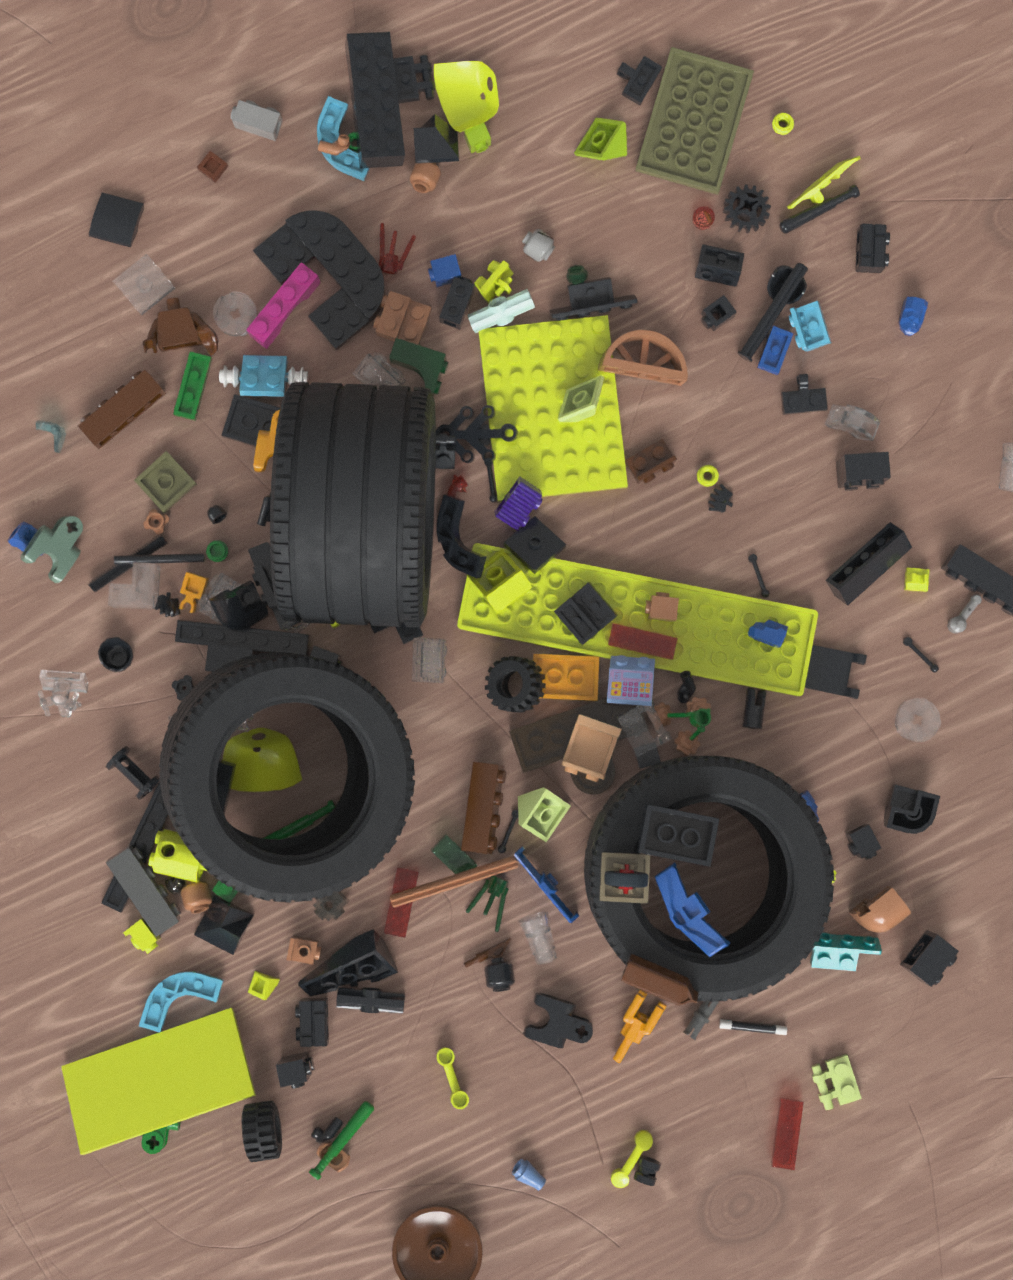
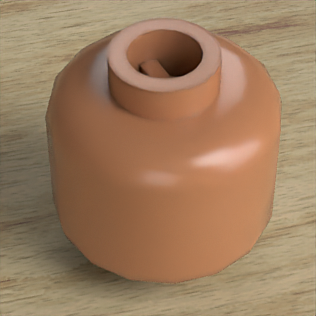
M415 163L410 175V182L413 188L420 193L431 192L437 186L441 171L436 163Z
M187 881L186 886L180 891L184 908L191 911L192 914L208 910V906L212 903L210 889L206 882L196 883Z

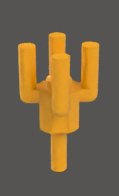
M639 990L623 1017L626 1023L620 1033L625 1038L613 1057L618 1063H621L632 1042L640 1044L644 1035L651 1034L667 1007L665 1003L659 1001L650 1017L638 1011L647 996V993L643 990Z

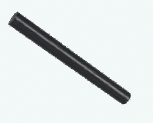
M204 553L114 556V565L204 562Z

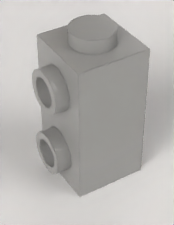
M239 100L237 107L234 106L231 112V119L235 128L276 141L283 122L280 113L276 109L266 107L265 109L259 107L253 101L246 100L244 102Z

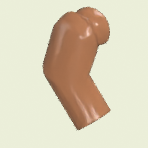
M341 134L338 140L333 143L320 140L318 151L339 155L349 148L350 138L346 134Z

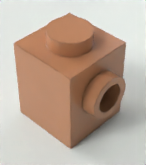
M656 592V596L652 595L650 601L646 600L645 613L649 614L648 619L675 622L677 620L679 598L669 597V593Z

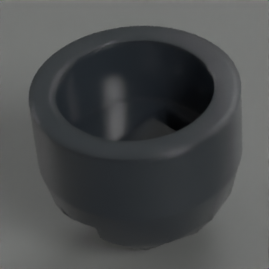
M218 505L210 507L207 511L208 518L213 524L220 523L227 516L225 510Z

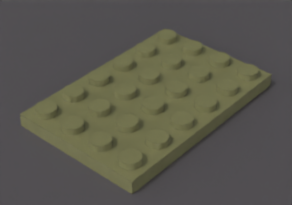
M671 47L635 171L718 195L754 70Z

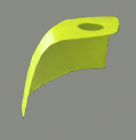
M480 61L434 64L436 91L446 118L455 131L462 132L488 121L497 113L499 99L496 76L493 70L485 63ZM488 77H491L493 82L492 91L489 90L487 85ZM482 93H484L485 95L484 100H482L480 97Z
M256 728L232 737L225 746L223 760L236 764L231 785L233 790L246 792L282 790L302 781L293 745L288 737L282 733L267 728ZM256 733L266 735L262 740L252 739V736ZM260 747L261 750L259 752H254L253 748Z

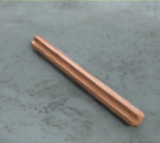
M510 856L390 895V901L395 908L518 868V861L515 856Z

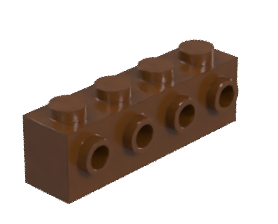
M146 370L135 373L131 378L132 381L126 386L122 385L117 388L113 397L109 400H103L97 406L98 409L95 412L89 413L81 419L78 427L99 450L166 394Z
M473 762L462 851L493 854V850L497 847L495 833L496 828L500 825L498 810L503 802L502 784L506 780V771L502 765Z

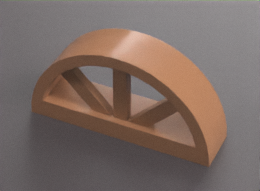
M635 330L620 336L604 352L598 366L599 371L679 386L683 385L688 377L686 362L679 348L666 336L651 330ZM630 341H642L639 363L632 359L622 344ZM649 343L654 344L666 353L665 356L652 365L646 364ZM615 349L623 360L610 358ZM671 360L675 370L661 366Z

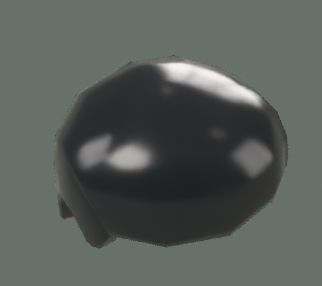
M119 637L107 638L101 643L98 650L101 664L104 668L115 673L125 671L131 666L134 658L131 646Z

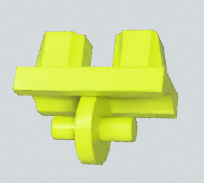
M493 260L487 268L491 274L488 280L481 276L474 282L476 288L488 303L495 296L500 297L503 292L508 295L512 292L509 285L513 281L511 277L514 273L509 268V264L504 260L502 263Z

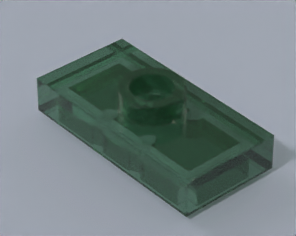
M447 834L430 849L455 874L478 866Z

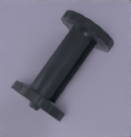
M125 746L109 760L105 767L108 770L116 767L139 790L136 797L141 800L159 783L160 778L155 776L151 779L127 756L130 749ZM121 762H125L128 766L124 767Z

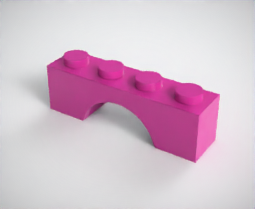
M301 262L246 329L249 336L267 349L280 334L285 320L299 303L308 299L321 283L319 276Z

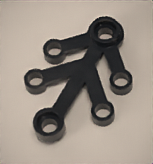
M486 405L465 430H457L465 420H470L474 417V410L469 406H464L461 408L460 414L449 425L443 424L436 429V435L449 432V436H456V439H466L482 455V459L485 462L492 463L496 459V453L491 449H487L478 439L502 438L507 442H513L518 437V429L512 424H504L501 429L478 430L487 419H492L496 414L492 406ZM488 408L492 410L490 416L485 415V411ZM466 409L470 410V415L468 417L464 416V411ZM512 429L513 436L507 437V431ZM457 440L455 445L447 444V446H456V452L460 455L463 462L469 464L474 461V453L470 450H465ZM488 452L492 453L490 460H487L485 457ZM466 453H470L471 458L466 461L464 456Z

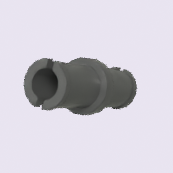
M710 1000L703 1001L699 1009L693 1012L694 1017L683 1033L689 1036L694 1028L695 1030L690 1037L696 1040L705 1023H709V1017L719 1002H712L708 1006Z

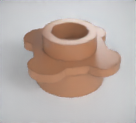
M152 509L143 523L144 528L152 529L157 535H160V533L164 532L163 528L169 522V517L166 514L158 513L156 509Z

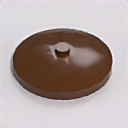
M428 1205L412 1212L400 1224L394 1237L392 1260L400 1280H475L482 1263L483 1246L477 1227L463 1212L447 1205Z

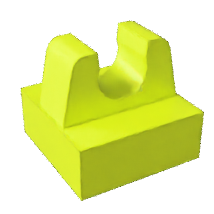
M906 568L904 590L927 592L930 569Z

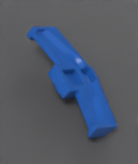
M521 846L515 851L514 856L567 921L572 923L579 917V914L577 912L572 914L555 893L558 891L556 887L558 881L551 873L546 875L543 871L539 874L522 853L525 848Z
M674 862L654 876L669 912V918L676 928L680 929L703 952L711 957L728 946L730 942L703 919L711 911L697 892L688 897L677 870V865Z

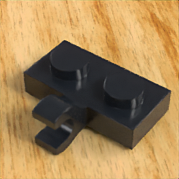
M646 56L642 58L636 70L622 62L617 75L629 80L622 95L640 106L662 70V66Z
M799 374L796 377L798 391L781 393L783 415L828 410L826 388L808 390V374Z

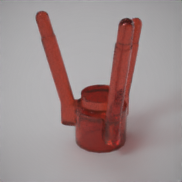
M381 223L379 266H381L382 272L397 275L398 270L402 271L403 264L416 236L413 235L399 261V256L394 255L397 231H394L390 251L385 256L384 223Z

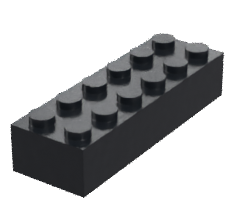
M390 32L349 33L346 36L345 50L360 169L403 166L405 149Z

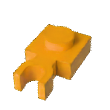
M191 572L185 573L180 593L186 596L182 600L179 609H185L186 603H190V613H195L197 607L196 599H203L209 578Z

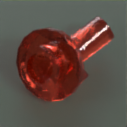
M456 474L453 475L452 484L449 486L447 495L456 497V492H468L466 487L469 485L462 475L459 477Z

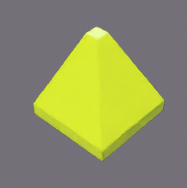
M255 971L248 993L267 1000L280 979Z

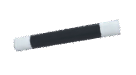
M720 1019L719 1028L787 1035V1026Z

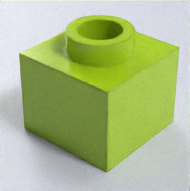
M485 123L464 131V138L471 153H481L487 150L488 146H491V137Z

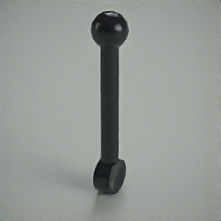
M484 461L485 466H487L488 478L491 492L489 500L491 502H496L497 495H495L491 467L493 462L487 463Z
M751 554L748 560L753 564L762 589L761 595L766 598L770 594L769 590L765 588L756 562L757 556Z
M907 637L903 640V644L909 646L930 666L932 672L935 673L939 670L938 665L933 664L912 644L911 638Z
M518 810L512 812V820L502 844L498 846L499 853L506 852L505 846L518 818Z

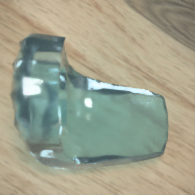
M36 421V430L48 431L54 435V451L60 453L66 437L63 427L48 421Z

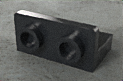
M702 244L695 278L736 287L741 275L745 253Z

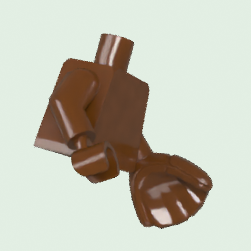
M169 298L166 300L168 310L158 312V318L153 321L147 339L142 343L144 353H147V350L151 348L154 353H157L156 345H158L161 352L204 345L208 353L213 356L218 350L219 340L215 331L197 313L191 312L188 307L181 308L179 298Z

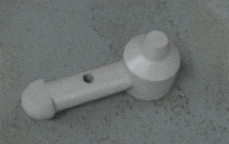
M974 594L971 596V600L959 616L948 621L947 627L950 632L957 634L966 629L967 618L982 601L980 595Z

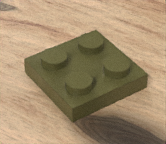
M167 451L134 480L163 513H166L197 485Z

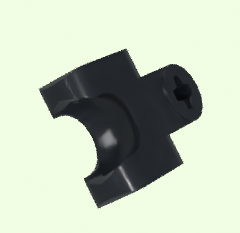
M541 992L535 993V1004L546 1009L550 1019L543 1026H526L523 1032L526 1038L562 1049L566 1039L578 1043H586L591 1039L593 1035L592 1024L588 1019L574 1015L576 1004ZM584 1025L585 1030L588 1032H583L582 1035H579L576 1028Z

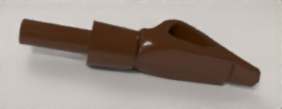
M511 938L475 954L476 957L464 962L465 967L467 968L477 962L481 963L489 957L493 959L502 958ZM499 948H503L500 955L495 954Z

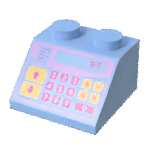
M624 655L611 656L607 703L652 706L655 659L626 657Z

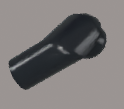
M683 671L680 674L683 683L677 692V699L680 703H687L694 694L696 685L691 672Z
M335 1117L324 1131L320 1127H316L311 1133V1137L316 1139L315 1142L317 1143L330 1140L344 1123Z

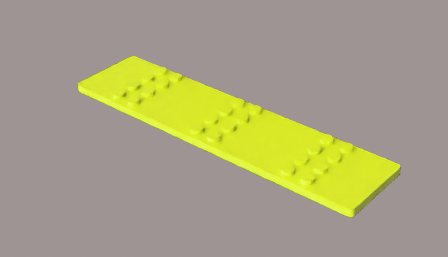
M480 543L473 545L472 551L486 556V560L503 549L522 570L532 588L505 609L496 613L467 576L457 623L460 630L606 659L619 655L636 658L647 657L655 659L656 669L676 673L690 671L692 676L797 697L802 696L804 693L818 619V612L816 610L553 558L534 574L508 549ZM588 582H591L618 616L582 645L554 611ZM656 592L669 593V597L679 598L677 620L669 622L648 619L649 614L645 613L646 600L650 601V597L652 595L656 596ZM768 620L788 627L780 648L750 638L748 636L749 628L756 622L764 623Z

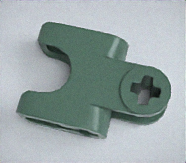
M64 516L57 520L52 529L42 525L22 552L21 560L25 563H33L41 554H48L53 561L48 577L54 583L61 582L81 553V550L74 546V543L83 531L81 520L75 516ZM67 523H71L70 528H72V531H67Z

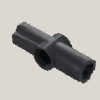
M339 987L336 1007L359 1009L365 1013H380V1011L403 1013L405 993L386 992L378 988L354 989Z

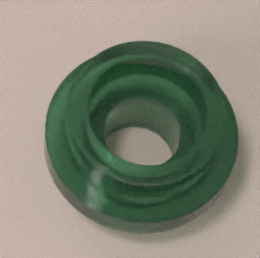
M582 265L571 266L566 275L567 281L573 284L584 282L588 278V272Z

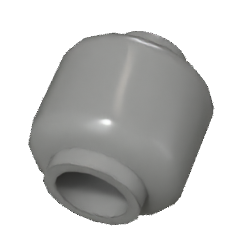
M536 229L533 233L529 231L522 241L525 244L523 248L524 253L537 262L546 261L555 248L553 245L554 239L541 229Z

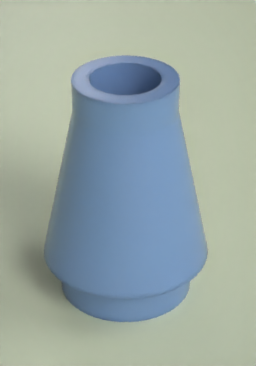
M520 1159L512 1170L515 1180L529 1185L538 1191L542 1189L546 1182V1179L540 1175L528 1160Z

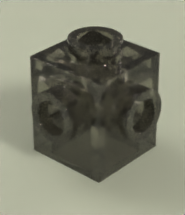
M334 891L332 892L333 895L316 899L317 902L313 905L316 908L314 912L321 920L326 919L329 921L333 917L336 921L345 912L343 907L349 900L341 891L338 893ZM327 901L333 904L332 908L327 906Z

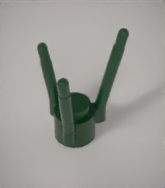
M492 876L490 880L486 879L484 886L466 909V913L472 910L487 889V893L491 895L483 912L484 915L488 914L495 896L500 897L501 895L495 932H499L505 899L509 888H506L508 882L496 876Z

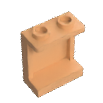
M579 714L561 765L565 766L564 771L575 775L580 771L586 774V779L598 782L599 779L604 780L615 744L622 729Z

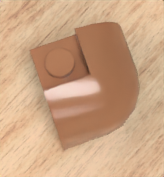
M886 886L871 900L865 898L849 911L850 915L859 925L875 933L887 932L911 914L905 902L890 886Z

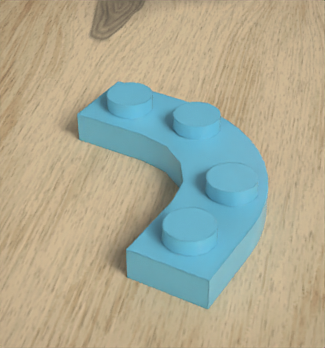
M328 96L318 119V145L320 140L329 143L338 140L340 126L348 110L347 103ZM349 148L339 155L322 152L325 159L334 168L365 181L370 168L360 169L358 153Z
M185 971L169 976L161 981L150 993L139 1026L160 1033L172 1002L184 995L197 996L217 1002L224 979L195 971Z

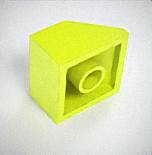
M503 549L485 561L481 578L467 575L496 613L505 609L532 588L522 570Z

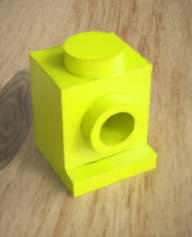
M144 918L123 932L125 936L131 935L132 944L138 950L146 951L147 954L158 947L156 942L161 939L159 935L155 936Z

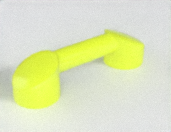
M443 1047L438 1050L436 1059L444 1067L452 1091L450 1102L454 1108L464 1109L469 1103V1097L466 1092L460 1089L452 1065L455 1059L454 1052L448 1047Z
M640 1130L636 1133L634 1138L636 1147L623 1168H617L611 1173V1182L615 1187L624 1188L629 1184L628 1175L643 1151H647L652 1147L653 1138L647 1130Z

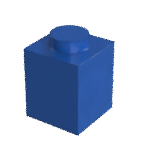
M456 254L430 261L429 277L431 282L435 281L437 287L452 284L454 277L460 279L461 272Z

